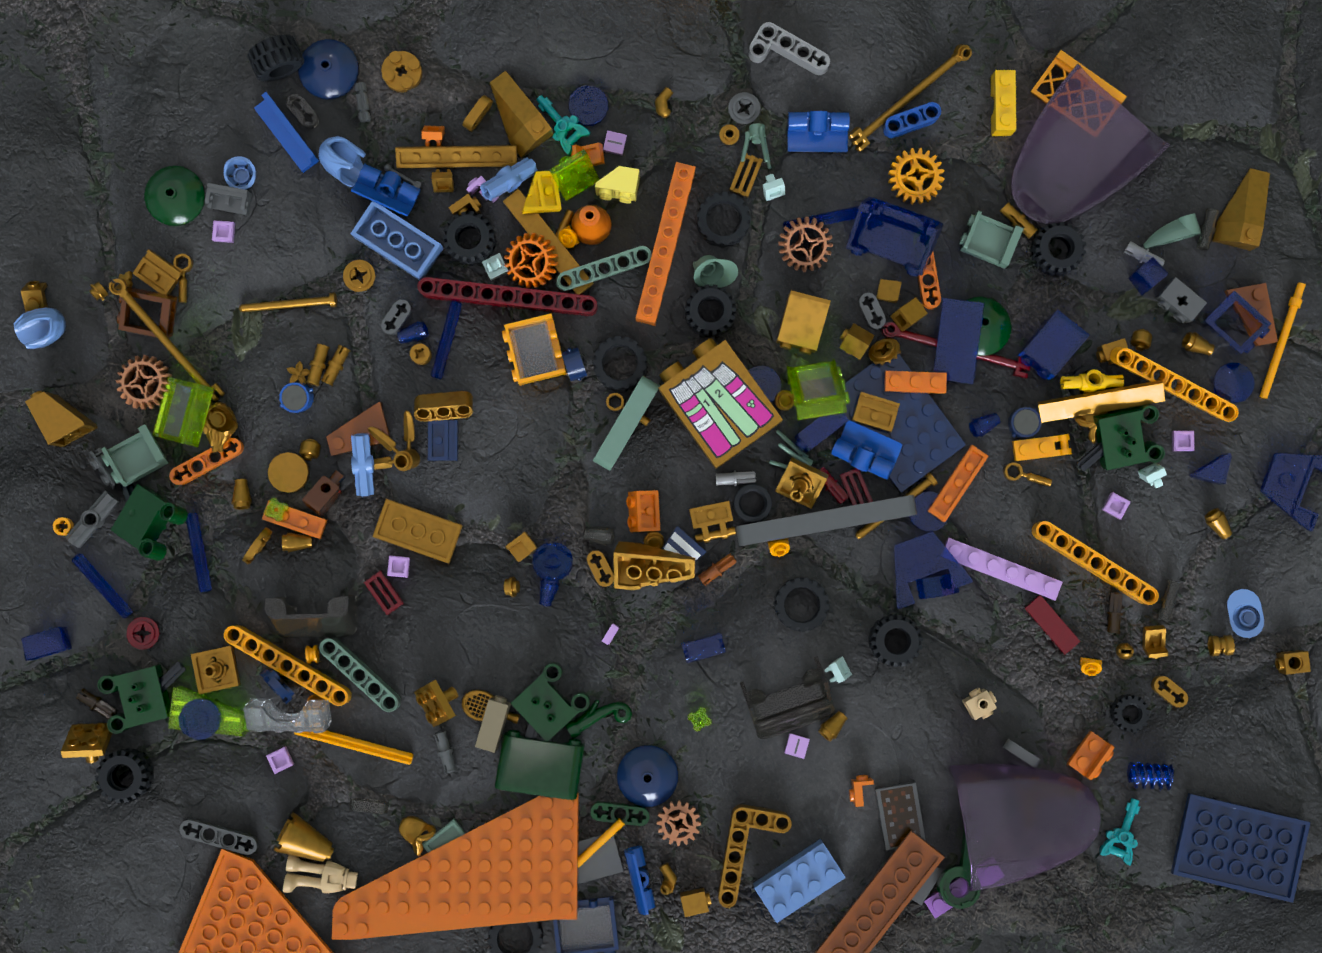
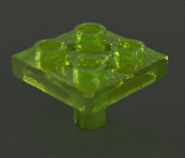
M584 149L572 157H562L559 164L549 170L565 201L600 180Z

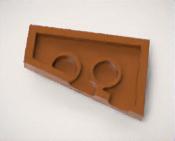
M1266 283L1224 291L1227 298L1229 297L1233 303L1235 312L1241 317L1244 323L1243 326L1255 347L1278 342Z
M380 401L326 436L331 456L351 452V435L357 433H369L371 446L381 444L370 434L368 427H375L390 437Z

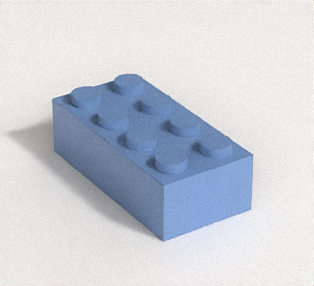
M373 201L351 232L355 239L418 280L425 278L444 249L439 242Z
M819 839L755 881L753 886L775 922L778 923L846 877L823 841Z

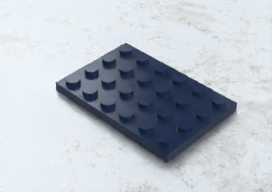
M897 354V359H892L891 363L885 362L883 366L880 363L875 365L873 362L828 396L845 419L851 421L860 392L900 403L892 432L861 423L858 424L903 444L896 464L889 476L892 483L901 493L966 446V444L928 393L884 392L885 371L912 372L902 357Z
M1188 793L1171 873L1293 903L1311 822Z

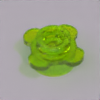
M271 498L267 509L264 510V514L280 522L283 520L284 512L288 510L287 503L279 502L276 498Z
M700 707L695 713L688 714V720L692 722L695 731H700L701 728L711 725L712 721L706 715V709Z

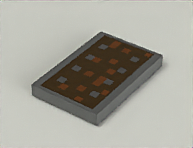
M916 782L875 788L885 850L896 849L911 830L926 841Z

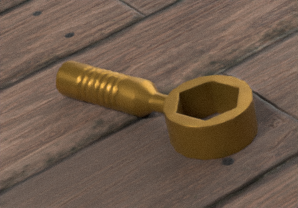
M178 254L174 258L173 265L183 272L179 279V302L187 303V279L185 278V273L193 268V260L186 254ZM184 257L187 258L188 266L180 269L178 267V260Z
M618 393L610 394L606 399L607 407L611 411L623 409V396ZM617 396L621 399V406L614 409L609 405V399ZM643 415L639 422L647 426L651 419Z
M1015 462L1007 464L1003 469L1005 478L1011 481L1018 480L1022 476L1026 477L1029 481L1048 487L1052 484V479L1033 473H1023L1021 465ZM1011 465L1018 468L1019 474L1015 478L1008 475L1007 469Z

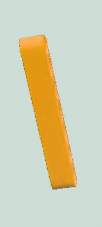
M1120 346L1115 347L1111 351L1110 359L1114 364L1148 382L1162 380L1165 391L1202 411L1227 422H1232L1238 417V408L1234 404L1135 351ZM1124 351L1125 359L1120 362L1119 355ZM1139 361H1142L1143 366L1141 370L1138 371L1136 368L1137 363ZM1159 370L1160 376L1155 380L1154 373ZM1176 379L1177 386L1172 389L1171 383ZM1194 389V395L1189 398V391ZM1211 398L1210 406L1206 407L1207 399ZM1228 407V414L1224 416L1223 411Z
M1041 521L1033 525L1032 534L1036 539L1138 603L1152 605L1158 601L1159 593L1154 587L1052 523ZM1041 525H1044L1047 528V533L1045 536H1042L1039 533V527ZM1058 536L1064 538V544L1061 547L1056 543ZM1077 546L1081 549V555L1078 558L1073 552ZM1094 557L1099 561L1097 568L1091 566V560ZM1111 568L1116 572L1114 579H1110L1108 576ZM1129 579L1133 582L1131 590L1126 588V581ZM1146 590L1150 592V599L1147 601L1143 598V593Z
M234 625L225 630L224 639L229 644L333 705L342 706L351 700L352 694L348 687L241 625ZM234 629L239 632L237 640L232 638L231 633ZM251 639L255 640L257 643V648L255 650H252L249 647V642ZM269 649L275 654L272 661L266 656ZM286 660H289L292 663V669L290 671L286 670L284 667V662ZM303 670L308 671L310 674L308 681L303 680L301 677ZM321 680L327 683L326 691H322L319 688ZM338 691L344 692V701L337 699L336 694Z

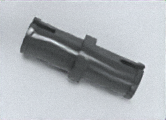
M446 730L434 733L433 735L438 747L437 755L441 758L444 773L456 771L457 767L452 755L454 751L453 747H450Z

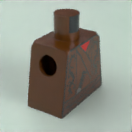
M335 471L329 479L323 475L302 499L309 509L323 518L342 493L339 485L345 477L338 471ZM327 488H330V489H331L329 492L324 493V490H325V489H327Z

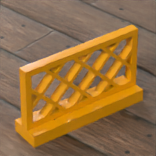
M1062 50L1056 55L1031 90L1032 94L1094 138L1099 135L1127 97ZM1056 64L1062 69L1063 77L1052 79L1051 70ZM1049 75V80H1044ZM1076 78L1079 81L1080 89L1068 91L1067 79ZM1064 80L1065 91L1054 93L1053 82ZM1050 82L1051 94L1043 95L1037 91L1041 84ZM1091 89L1095 92L1096 100L1085 102L1083 91ZM1080 91L1082 103L1071 105L1069 93ZM1066 94L1067 105L1058 106L1055 102V96ZM1108 101L1114 105L1110 112L1101 114L1100 102ZM1097 103L1098 114L1087 116L1085 105ZM1082 106L1084 117L1075 118L1072 116L1071 107ZM1099 117L1100 126L1094 131L1088 127L1087 119Z

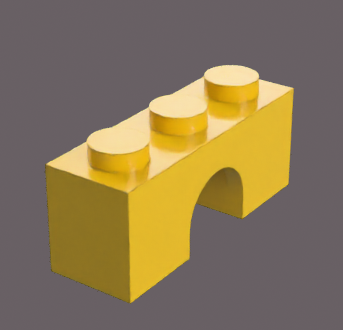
M995 70L991 76V97H994V110L991 116V136H1012L1016 131V70Z

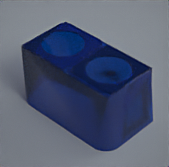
M1152 257L1128 279L1143 296L1165 278L1168 272Z
M56 627L21 638L25 661L40 659L72 649L67 627Z

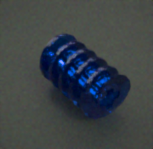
M1130 762L1127 769V779L1129 783H1133L1135 789L1138 788L1139 783H1141L1143 789H1146L1147 783H1149L1150 789H1154L1155 784H1157L1158 789L1162 790L1165 784L1166 789L1170 790L1174 780V769L1172 764L1169 766L1162 764L1160 766L1157 763L1153 765L1146 763L1143 765L1140 762L1137 764Z

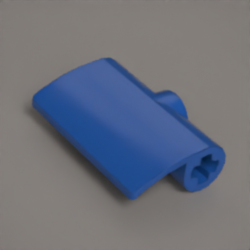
M828 111L788 112V151L848 152L849 113Z
M364 164L357 182L351 191L408 217L421 189L407 182L402 184L400 176L393 171H388L383 175L381 174L382 171Z
M847 420L841 437L833 447L832 455L851 463V466L859 470L868 471L888 480L903 444L858 423Z
M633 846L625 849L624 853L638 912L648 915V910L655 908L656 905L652 888H646L649 883V873L645 868H642V866L646 865L642 846Z

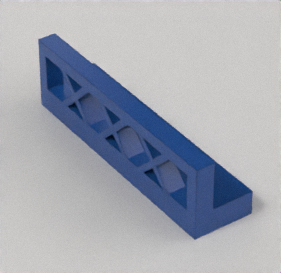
M265 92L261 95L264 100L255 106L254 109L304 173L319 162V160L273 99Z

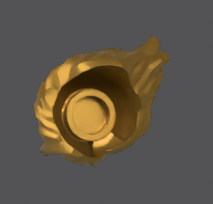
M216 402L206 408L202 419V429L209 440L210 446H212V452H223L224 443L236 431L238 423L230 407L222 402Z

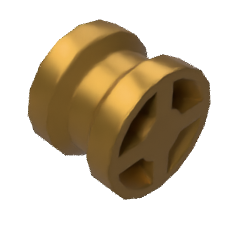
M415 344L410 350V357L416 364L425 365L430 362L432 353L426 345Z

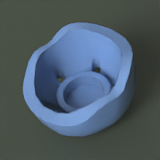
M242 156L233 157L224 165V178L230 187L248 189L255 183L256 169L249 159Z

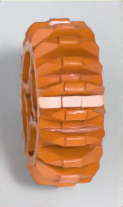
M524 233L523 238L517 236V242H510L513 248L508 247L506 249L510 255L504 256V259H509V263H506L504 266L511 268L507 274H514L512 280L517 281L519 279V285L525 284L526 288H531L532 284L534 288L539 287V283L545 285L546 279H552L550 273L554 274L557 272L552 268L559 264L557 261H553V258L558 257V254H552L556 247H548L551 241H544L543 235L537 238L536 233H532L531 236L528 233ZM527 244H534L542 251L534 253L531 248H528ZM522 250V260L518 263V254ZM530 257H536L532 264H526L531 259ZM545 258V266L542 270L540 263ZM528 268L532 273L534 272L536 277H529L521 270Z

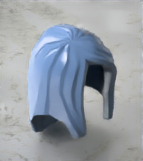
M335 136L327 138L322 142L318 157L328 173L343 184L353 187L363 167L360 156L364 158L366 154L349 140Z
M47 307L23 313L14 322L15 333L27 349L43 348L52 344L63 335L66 328L63 314L57 309Z

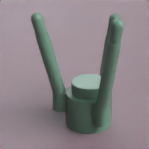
M760 123L752 124L749 126V131L745 132L741 162L745 161L749 140H752L753 144H761L764 161L767 163V168L771 169L765 125Z
M776 430V433L798 454L782 443H779L778 446L795 459L811 466L813 460L808 458L809 456L802 452L780 430ZM773 460L769 461L770 464L784 469L788 466Z

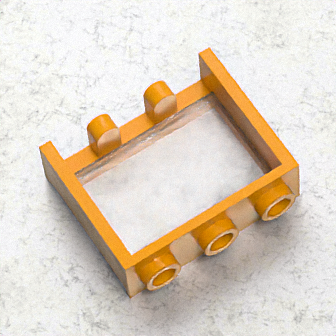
M552 314L504 325L505 330L502 331L504 342L509 344L510 350H507L509 362L514 364L515 369L511 370L514 382L518 381V384L521 386L567 374Z

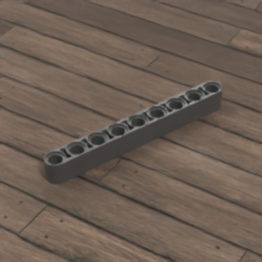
M914 495L740 525L735 526L738 545L745 546L918 515Z

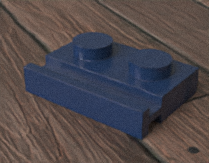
M458 420L428 421V461H458Z

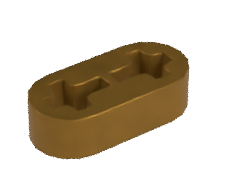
M483 95L465 118L463 126L472 132L491 108L493 100Z
M600 551L590 552L587 556V563L597 583L602 587L610 586L614 581V574L604 554ZM593 554L602 558L599 561L602 567L599 569L596 563L592 564L590 561L593 559ZM603 569L605 574L611 575L608 579L609 583L600 581L599 578L602 575L599 570Z
M1160 675L1153 678L1151 682L1152 689L1170 705L1183 707L1187 704V693L1171 679ZM1165 680L1164 685L1168 688V690L1166 691L1162 688L1158 689L1160 686L1158 684V681L1163 682ZM1171 693L1181 694V702H1174L1175 697Z

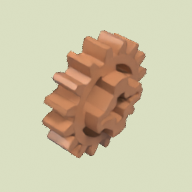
M678 800L677 805H674L671 801L669 808L663 806L664 813H658V816L662 818V820H657V825L662 826L658 829V833L664 832L662 839L669 838V844L676 841L677 846H680V842L684 841L687 845L688 838L694 841L693 833L699 834L700 832L696 828V826L701 825V821H696L700 815L699 813H693L696 809L694 806L688 808L689 802L681 805V801ZM674 810H680L679 813L674 815L669 814ZM687 813L691 816L693 824L687 821ZM682 819L684 825L676 827L674 820ZM665 822L670 824L672 828L670 833L666 829ZM684 831L688 832L687 834H685V835H683V836H678L679 833H681V832H684Z

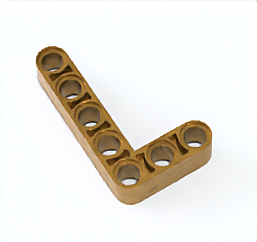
M743 804L733 808L718 889V899L723 907L730 908L737 901L749 827L778 833L788 832L792 822L787 813ZM740 810L747 812V816L743 820L736 818V813ZM759 814L767 816V820L764 823L756 821V817ZM781 817L787 819V824L783 827L776 825L777 820ZM735 831H742L744 835L742 839L735 840L732 837ZM732 851L740 853V857L737 860L729 858V854ZM730 871L737 874L736 878L731 881L725 878L726 874ZM725 892H730L733 894L731 900L725 901L722 899V895Z

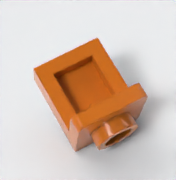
M598 142L582 147L572 145L573 152L571 153V158L574 165L584 169L605 164L603 144Z
M858 775L856 779H851L852 789H849V799L855 807L864 806L862 786L874 784V780L868 778V775Z

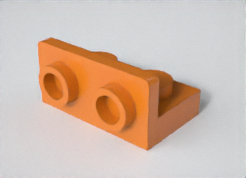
M658 490L628 492L626 504L629 508L627 524L630 532L660 531Z
M1089 731L1066 764L1087 779L1092 780L1099 776L1104 762L1111 759L1115 747L1094 732Z

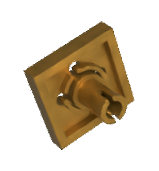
M792 457L775 492L812 509L829 475Z
M233 645L191 654L199 694L241 685Z
M434 680L414 691L417 703L422 706L426 713L427 721L433 727L456 716L449 704L450 701L458 698V693L454 687H450L442 692L439 684Z
M107 723L71 725L60 751L62 758L86 757L87 763L97 762L100 758L99 756H104L112 733L108 730Z

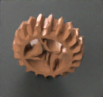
M798 217L797 225L790 221L789 223L792 228L789 229L786 226L783 228L788 232L787 235L783 233L779 235L785 239L778 242V245L784 246V248L779 250V253H786L782 260L786 261L790 258L787 265L791 267L795 263V270H798L800 265H802L803 272H806L808 265L811 271H814L813 264L820 268L822 266L819 262L820 259L824 262L828 261L824 254L831 255V252L826 250V248L833 247L832 243H827V240H831L832 236H825L829 229L824 228L821 230L824 225L823 222L818 223L816 226V218H813L811 223H809V217H805L804 223H802L801 218ZM805 228L815 229L820 237L809 238ZM799 230L798 241L790 245L791 237ZM804 238L806 241L811 242L807 251L804 247H800ZM821 243L819 253L812 258V249ZM803 251L806 260L802 261L794 258L791 252Z
M143 355L142 359L139 356H135V362L129 359V366L122 365V369L125 371L124 373L118 372L122 379L116 380V383L122 385L117 388V391L123 392L120 397L126 399V404H132L133 408L136 409L140 406L142 410H146L147 406L149 409H154V403L160 406V399L167 400L164 394L165 392L171 393L167 386H172L173 382L167 381V379L172 377V374L166 373L169 368L163 366V361H157L156 357L153 356L149 359L147 355ZM144 367H152L158 376H149ZM136 372V378L131 381L133 374ZM143 379L149 380L146 386L141 385ZM158 384V388L153 394V387ZM132 389H140L145 398L139 399L136 397Z

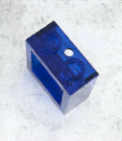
M1235 290L1204 320L1211 329L1239 354L1243 352L1247 354L1255 346L1253 342L1258 337L1262 339L1270 331L1268 327L1271 325L1264 316ZM1235 301L1262 324L1241 346L1214 323Z
M836 404L795 436L796 441L794 443L801 452L805 450L807 453L849 420Z

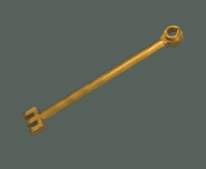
M964 44L956 46L951 58L863 131L860 127H856L848 133L849 139L854 138L851 142L853 145H857L856 150L860 152L870 144L867 139L870 134L953 65L960 61H967L972 55V50L969 46Z
M119 278L113 279L116 283H121L122 289L117 290L115 283L111 281L109 283L111 293L119 295L124 299L203 389L204 393L200 395L202 400L210 406L213 403L208 398L209 396L214 401L219 399L214 393L215 391L223 396L225 392L217 383L210 386L128 293L126 282Z

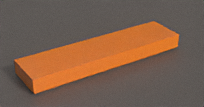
M971 445L927 511L942 522H946L987 460L988 455L974 445Z

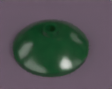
M168 166L158 170L149 179L144 193L145 204L149 213L159 222L169 226L185 225L193 221L204 207V185L200 178L191 170L181 166ZM170 190L174 191L172 196H168Z
M973 297L961 303L953 313L951 333L957 345L965 352L975 356H989L1001 350L1008 342L1011 334V320L1005 308L997 301L987 297ZM981 320H985L987 325H983Z

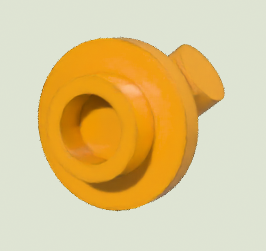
M570 226L565 227L559 232L558 238L564 247L572 248L580 243L576 233Z
M788 538L768 541V547L773 556H784L790 550Z
M1080 658L1081 671L1084 674L1095 676L1102 671V660Z

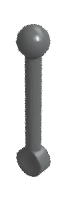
M390 164L384 166L386 172L393 171L413 186L421 188L422 185L419 181H413L399 173Z

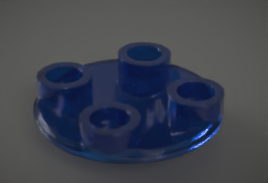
M1240 363L1223 365L1215 375L1214 392L1228 402H1242L1253 392L1255 384L1253 374L1245 365Z

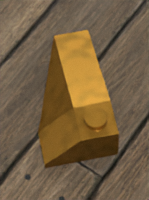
M506 71L490 82L511 145H517V153L521 158L553 136V130Z
M1252 168L1248 170L1234 196L1226 205L1227 207L1216 221L1212 242L1249 251L1259 247L1264 228L1270 173Z
M619 541L615 548V589L638 590L644 586L652 585L653 587L658 586L659 583L669 581L673 583L695 578L694 557L633 542Z

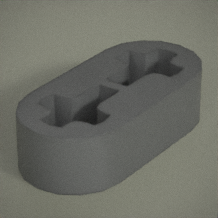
M864 293L859 298V308L868 327L872 330H879L885 324V315L876 296L872 293ZM865 297H867L868 300H873V302L870 304L872 310L869 309L868 305H863ZM873 312L876 318H881V321L879 322L878 326L876 323H871V321L873 320Z
M406 300L396 301L382 320L381 328L386 334H397L410 317L412 307ZM399 305H400V306L406 305L405 308L407 309V312H406V313L402 312V313L399 315V317H397V315H398V313H399V311H400V310L398 309V306H399ZM396 318V321L394 322V326H396V328L394 330L389 329L388 331V326L386 325L387 322L392 323L393 320Z
M1007 739L1003 748L1035 769L1041 761L1010 739Z

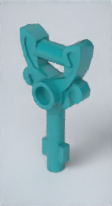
M540 95L536 99L539 103L538 107L543 112L546 111L556 122L554 126V131L556 132L553 134L554 140L560 141L566 154H571L573 152L572 145L581 136H589L591 134L590 130L578 124L579 118L577 116H564L562 118L551 106L553 103L547 97L544 98ZM575 129L576 131L567 139L568 132Z
M1131 798L1130 803L1127 802L1125 807L1127 812L1122 827L1106 832L1105 835L1108 839L1100 847V855L1107 856L1113 854L1121 857L1127 865H1131L1133 859L1132 848H1136L1138 842L1129 830L1134 815H1138L1140 806H1138L1139 800ZM1122 843L1125 849L1117 848L1113 844Z

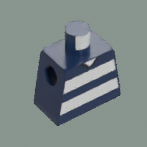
M678 526L663 550L694 557L695 561L706 553L702 547Z

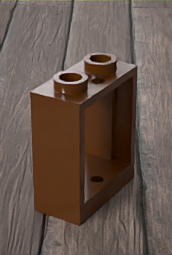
M132 287L127 288L128 293L132 297L162 303L159 328L168 338L172 337L177 297ZM119 296L121 309L117 315L118 330L156 337L147 327L129 324L131 307Z

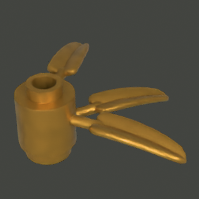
M406 410L404 412L406 450L398 451L395 448L396 442L375 427H368V431L388 451L393 450L396 453L394 460L391 457L374 459V470L391 468L394 464L398 470L407 471L419 465V453L411 449V442L415 440L413 417L409 411Z

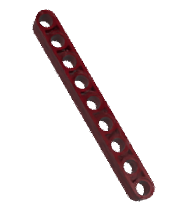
M430 277L422 278L418 282L419 292L424 297L430 299L579 316H593L598 309L596 300L588 295ZM425 284H433V289L430 292L426 293L423 291ZM450 285L453 287L451 294H443V289L446 286ZM466 288L473 289V294L470 297L463 296V291ZM487 290L493 291V296L490 299L483 298V293ZM507 292L513 294V299L509 302L503 300V296ZM532 295L534 298L532 303L525 304L523 302L524 296ZM546 297L554 299L551 306L543 305V300ZM567 299L574 301L573 306L569 309L563 307V302ZM587 301L594 304L593 309L590 311L583 309V304Z

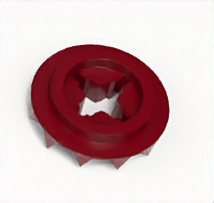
M139 617L129 624L126 634L129 643L133 647L143 650L153 647L158 642L160 631L158 624L153 619ZM143 627H145V631L151 632V634L145 636V639H143L142 635L136 634V632L142 631Z

